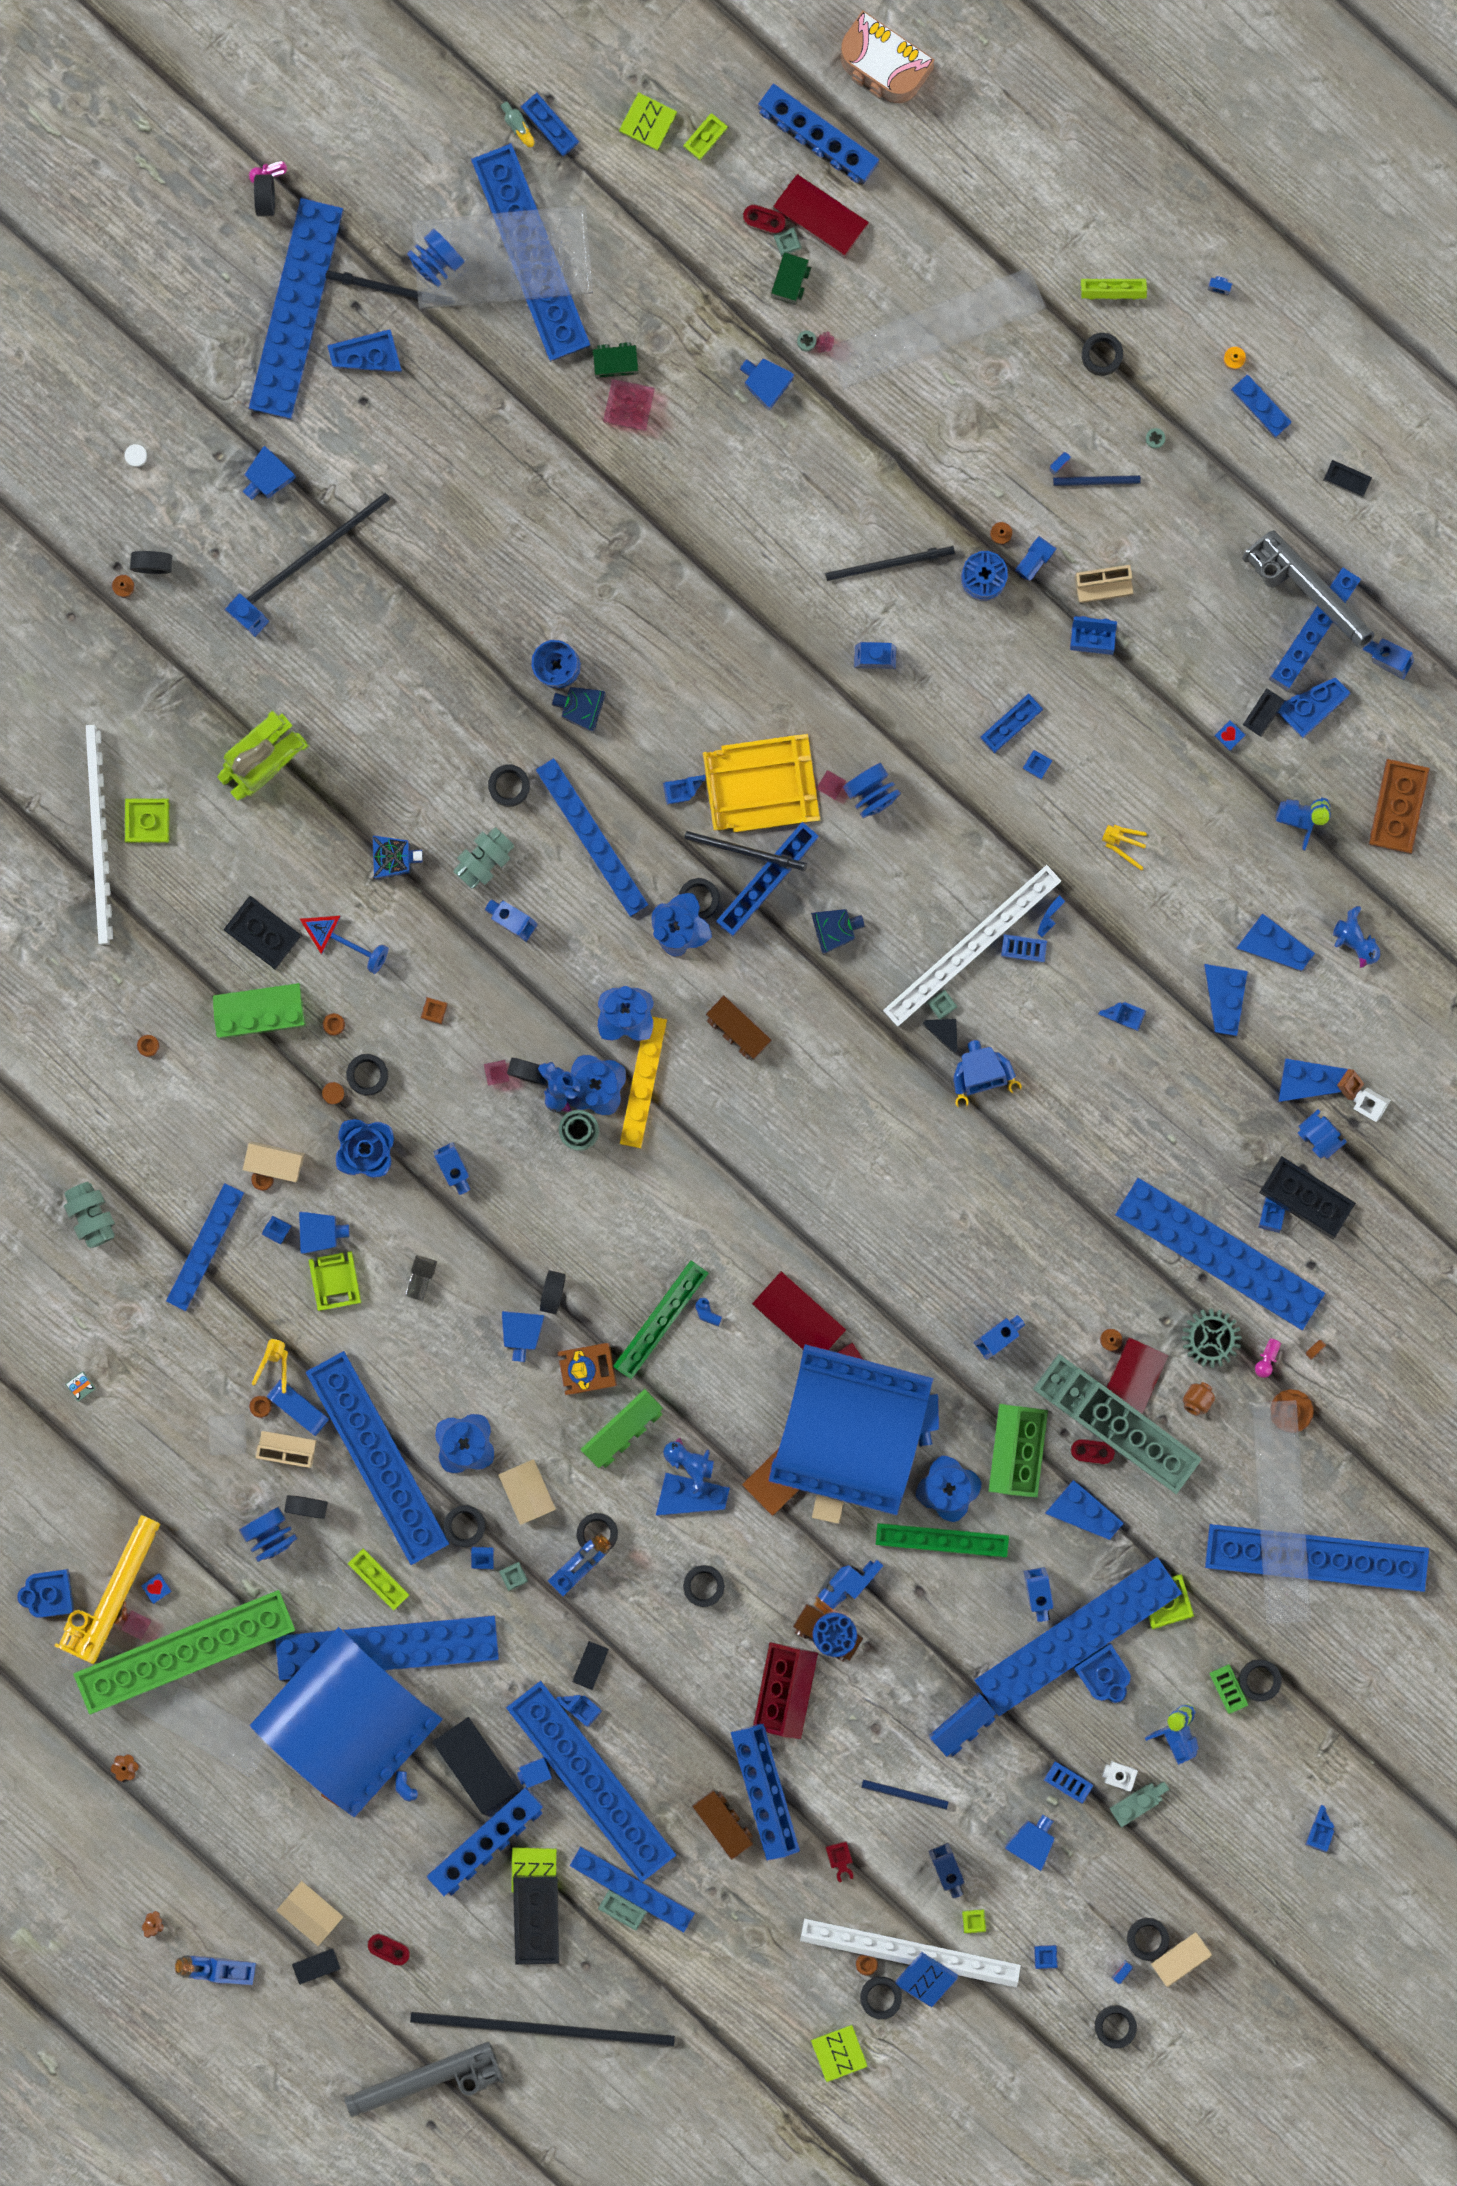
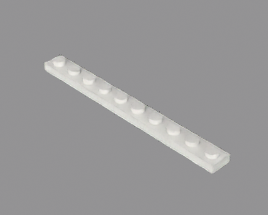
M86 725L98 943L100 945H110L109 939H113L112 926L108 925V918L112 917L111 904L107 905V896H110V883H106V874H109V863L105 861L104 852H108L107 839H103V830L107 829L106 817H102V809L105 808V797L101 795L100 787H104L103 774L99 773V765H103L102 752H98V743H101V731L97 730L95 725Z
M1046 865L883 1010L884 1013L898 1027L1055 888L1061 880Z
M804 1919L800 1941L909 1965L923 1952L960 1976L1016 1988L1021 1965L808 1919Z

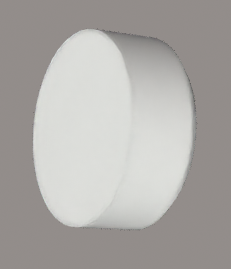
M134 444L126 449L125 459L130 466L140 467L147 460V452L142 446Z

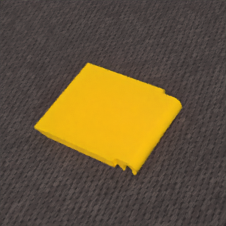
M808 734L721 746L722 750L702 753L713 831L733 829V833L800 824L801 822L820 821Z

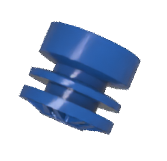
M433 228L423 238L428 248L424 249L416 244L415 248L420 255L417 256L410 250L407 256L410 258L413 267L426 281L439 287L442 283L436 276L440 274L447 280L448 276L444 268L447 266L455 272L465 261L448 241Z
M979 551L971 555L965 561L961 573V585L965 593L978 601H990L998 597L1003 591L1008 578L1007 566L998 554L990 551ZM982 570L990 573L987 580H984L983 576H979Z
M549 640L536 648L532 656L531 666L534 675L543 684L551 688L562 689L570 686L577 680L580 674L581 662L578 654L570 645L560 640ZM554 661L560 662L562 666L560 670L557 668L553 670L555 668L553 665Z
M882 763L872 766L843 786L850 800L861 797L862 800L857 803L856 809L866 805L867 808L860 813L862 819L880 813L892 805L895 799L901 795L898 789L891 793L888 792L895 786L894 782L883 785L882 781L889 774Z
M279 1506L239 1529L245 1542L255 1539L258 1542L252 1547V1553L260 1548L262 1549L263 1553L255 1557L257 1562L273 1558L288 1549L298 1539L295 1534L287 1539L285 1538L284 1534L292 1530L290 1526L280 1529L279 1525L286 1518Z

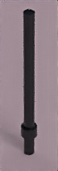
M327 270L325 275L326 279L342 282V285L351 286L352 284L452 308L455 299L356 277L353 276V273L344 272L343 274Z
M954 546L936 549V547L929 548L925 552L826 572V580L831 581L930 560V562L939 560V557L955 554Z
M686 831L684 836L689 841L779 864L781 868H793L805 871L807 868V863L794 860L788 855L782 854L779 856Z

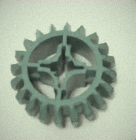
M1210 1308L1208 1316H1206L1204 1310H1201L1200 1314L1202 1317L1199 1318L1197 1314H1193L1192 1316L1196 1321L1193 1323L1191 1320H1187L1186 1323L1191 1328H1183L1184 1332L1189 1333L1188 1337H1182L1183 1341H1189V1344L1184 1345L1183 1349L1191 1348L1192 1351L1188 1352L1187 1356L1191 1357L1195 1354L1194 1363H1197L1200 1358L1203 1359L1201 1362L1202 1367H1205L1207 1361H1209L1210 1368H1214V1361H1217L1218 1366L1221 1367L1223 1366L1221 1359L1224 1358L1229 1363L1231 1360L1227 1355H1237L1232 1348H1240L1239 1344L1234 1343L1235 1340L1242 1339L1241 1336L1234 1335V1332L1240 1331V1328L1236 1327L1233 1329L1232 1325L1236 1323V1320L1233 1319L1228 1322L1227 1320L1230 1317L1228 1313L1222 1318V1310L1220 1309L1214 1315L1213 1308ZM1216 1320L1221 1322L1223 1326L1213 1331L1206 1326L1204 1321ZM1199 1326L1203 1333V1339L1195 1346L1194 1333ZM1228 1330L1229 1344L1226 1350H1224L1220 1343V1338ZM1220 1331L1217 1337H1215L1216 1344L1212 1345V1342L1205 1343L1209 1338L1207 1332L1216 1334ZM1207 1346H1212L1220 1355L1209 1357L1199 1351Z

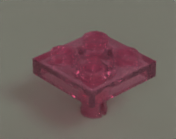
M612 379L603 423L646 432L655 388Z

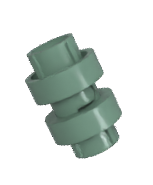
M496 827L487 835L482 831L473 840L478 846L471 853L465 849L457 857L460 863L453 872L471 889L475 888L480 882L486 885L494 877L490 870L496 864L502 868L511 859L507 854L512 850L514 844Z
M574 1110L567 1113L560 1121L559 1136L568 1148L575 1151H584L591 1148L598 1140L599 1126L596 1119L590 1113L583 1110ZM576 1122H584L589 1128L588 1134L581 1140L574 1139L570 1134V1127Z
M85 1182L65 1192L64 1196L67 1204L64 1205L68 1217H76L79 1223L74 1227L79 1240H85L87 1247L91 1249L114 1238L115 1235L111 1227L115 1225V1222L110 1212L103 1213L100 1206L105 1203V1200L100 1190L94 1191L92 1184Z

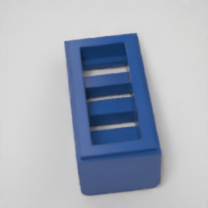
M1004 934L1001 957L1044 963L1047 941ZM1010 941H1014L1013 953H1009ZM1019 942H1023L1021 954H1017ZM1027 943H1031L1030 956L1026 955ZM1036 944H1040L1039 957L1034 956Z
M1056 1761L1044 1778V1781L1083 1804L1093 1787L1092 1783ZM1060 1769L1062 1772L1055 1782L1052 1779L1057 1770ZM1066 1774L1070 1775L1064 1786H1061L1060 1783ZM1073 1779H1076L1077 1782L1075 1783L1072 1790L1069 1791L1068 1787L1070 1786ZM1081 1783H1083L1085 1786L1078 1796L1075 1793L1077 1792Z

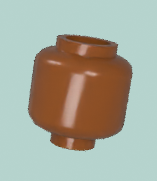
M1201 1382V1384H1191L1183 1396L1184 1408L1195 1416L1206 1414L1215 1401L1212 1387L1204 1382Z

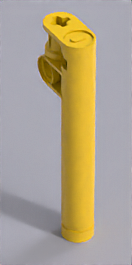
M140 1515L138 1524L130 1536L94 1615L92 1616L80 1610L72 1612L63 1629L65 1632L60 1642L55 1643V1647L91 1664H95L153 1542L155 1533L161 1525L160 1523ZM77 1614L85 1618L84 1624L80 1627H76L72 1623L73 1617Z

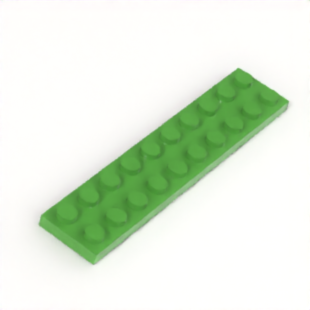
M277 1590L73 1673L88 1713L91 1715L295 1631L281 1593Z

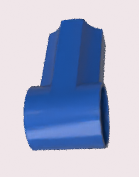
M1038 536L1015 571L1022 578L1030 582L1041 566L1046 564L1057 548L1041 536Z

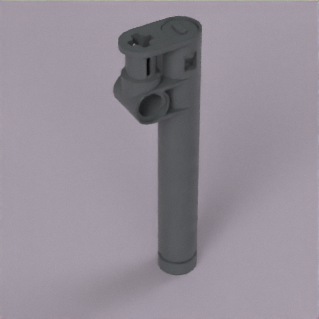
M1275 530L1265 534L1246 550L1242 559L1246 563L1250 562L1255 567V571L1261 576L1265 585L1277 587L1290 577L1359 649L1364 648L1372 641L1375 633L1367 627ZM1270 572H1276L1273 576H1267Z
M488 2041L355 2092V2094L345 2096L344 2100L350 2116L355 2117L360 2115V2113L371 2111L456 2078L461 2092L468 2096L486 2089L488 2085L498 2081L503 2084L505 2081L491 2043ZM472 2079L475 2081L476 2087L468 2090L464 2087V2081Z

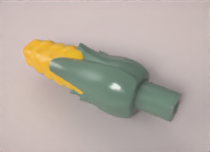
M504 102L500 107L506 114L504 117L505 122L514 134L521 139L524 145L528 148L533 147L535 144L534 138L521 112L518 109H512L508 102Z

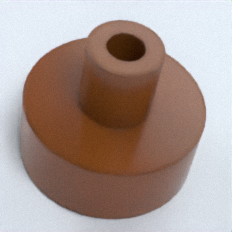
M998 522L991 528L990 537L994 543L1004 545L1010 541L1012 529L1007 523Z
M119 575L113 580L112 589L117 596L126 598L134 592L135 584L129 576Z
M1115 1329L1105 1330L1100 1336L1101 1346L1108 1351L1118 1349L1122 1344V1335Z

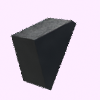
M956 1019L925 1020L922 1023L953 1054L958 1050Z

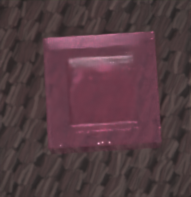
M827 770L816 790L836 800L846 780Z
M506 1060L484 1064L488 1086L510 1082L509 1075H507Z
M130 1610L121 1630L142 1640L152 1620Z

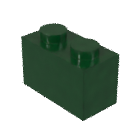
M783 253L772 288L771 298L796 305L797 300H802L805 288L802 287L803 280H808L812 268L808 266V259Z
M631 342L619 343V347H610L609 344L598 345L597 349H593L595 379L639 375L636 345H632Z

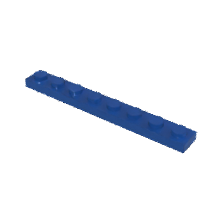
M553 758L537 768L536 772L628 915L631 917L649 906L556 760Z

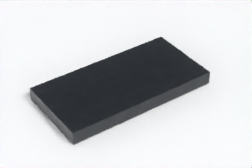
M1283 1156L1280 1157L1259 1192L1332 1240L1335 1239L1356 1204Z
M469 1716L432 1741L482 1815L518 1790V1787Z
M513 1876L515 1965L559 1964L558 1876Z

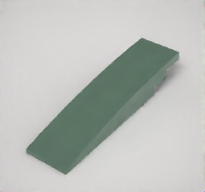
M1057 1354L1033 1387L1035 1392L1176 1495L1202 1460V1458L1060 1354Z

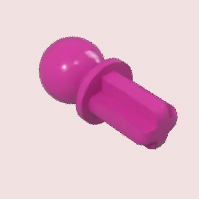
M280 161L271 165L264 164L263 169L255 167L249 172V179L254 184L255 175L272 174L273 178L283 175L287 171V166L285 162Z
M1273 1338L1269 1339L1263 1354H1260L1261 1357H1264L1263 1360L1259 1361L1255 1366L1257 1376L1267 1378L1271 1375V1362L1277 1361L1275 1358L1281 1346L1280 1341Z

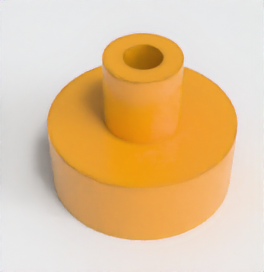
M1239 347L1229 348L1223 357L1226 367L1232 370L1241 368L1246 360L1245 352Z

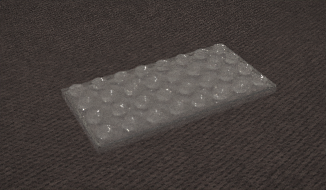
M586 205L412 221L414 253L417 256L420 253L415 248V245L418 244L424 249L428 248L423 238L434 228L465 261L455 272L446 266L444 271L448 279L445 280L440 274L436 276L442 283L439 287L426 281L416 270L419 309L593 293Z

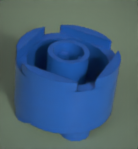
M1317 1109L1298 1126L1300 1131L1297 1133L1305 1142L1311 1141L1315 1146L1312 1150L1320 1159L1323 1157L1328 1159L1347 1141L1346 1139L1341 1141L1338 1138L1341 1133L1326 1116L1321 1118L1319 1116L1321 1111Z

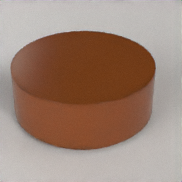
M332 1013L323 1020V1028L329 1035L336 1036L344 1031L345 1021L339 1014Z
M144 1035L137 1042L139 1053L145 1057H152L159 1051V1041L152 1035Z
M336 1082L326 1084L322 1090V1096L329 1104L340 1103L345 1095L343 1087Z
M253 1173L251 1181L256 1189L265 1191L272 1187L274 1177Z
M1318 1340L1306 1352V1356L1312 1360L1326 1347V1344L1322 1340Z
M256 1396L251 1400L249 1408L255 1417L263 1418L270 1414L272 1403L265 1396Z
M861 1954L856 1959V1969L860 1974L869 1976L877 1970L878 1962L876 1957Z

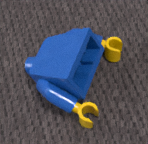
M978 1040L967 1044L969 1053L962 1055V1061L957 1064L953 1076L955 1093L958 1094L955 1103L958 1108V1100L960 1098H964L966 1100V1107L968 1106L969 1100L967 1096L1003 1085H1007L1008 1091L1013 1093L1011 1089L1013 1083H1016L1018 1089L1021 1090V1083L1015 1080L1016 1075L1010 1061L999 1052H994L992 1047L982 1049Z

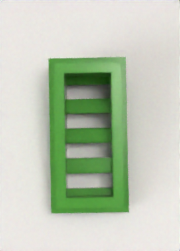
M1230 1664L1209 1673L1227 1714L1248 1706ZM1228 1672L1229 1677L1220 1681L1217 1680L1216 1677ZM1232 1680L1233 1685L1221 1689L1220 1685ZM1236 1689L1237 1693L1225 1697V1693ZM1240 1698L1241 1701L1229 1706V1701Z

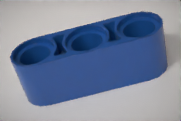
M281 1379L267 1395L273 1403L314 1436L329 1421L325 1414L287 1383L286 1393L283 1394Z

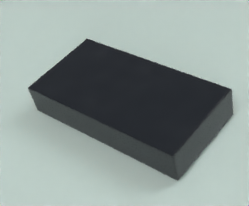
M1332 459L1323 481L1363 498L1372 477Z
M1266 688L1242 725L1262 737L1286 700Z
M588 1641L572 1682L593 1690L609 1649Z
M334 1948L292 1963L299 1985L341 1969Z

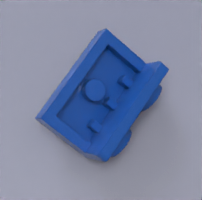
M1086 616L1074 617L1070 650L1113 655L1117 621L1093 619Z

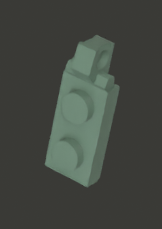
M1164 1781L1155 1787L1152 1783L1145 1785L1109 1809L1119 1825L1123 1827L1158 1805L1162 1801L1161 1795L1167 1792L1169 1788Z

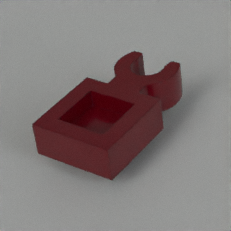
M847 1841L825 1846L831 1869L838 1867L836 1876L839 1883L842 1882L841 1874L843 1872H847L850 1879H853V1872L847 1867V1864L853 1863Z

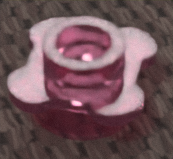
M829 331L819 335L816 344L819 347L818 353H829L831 351L834 336L830 335Z

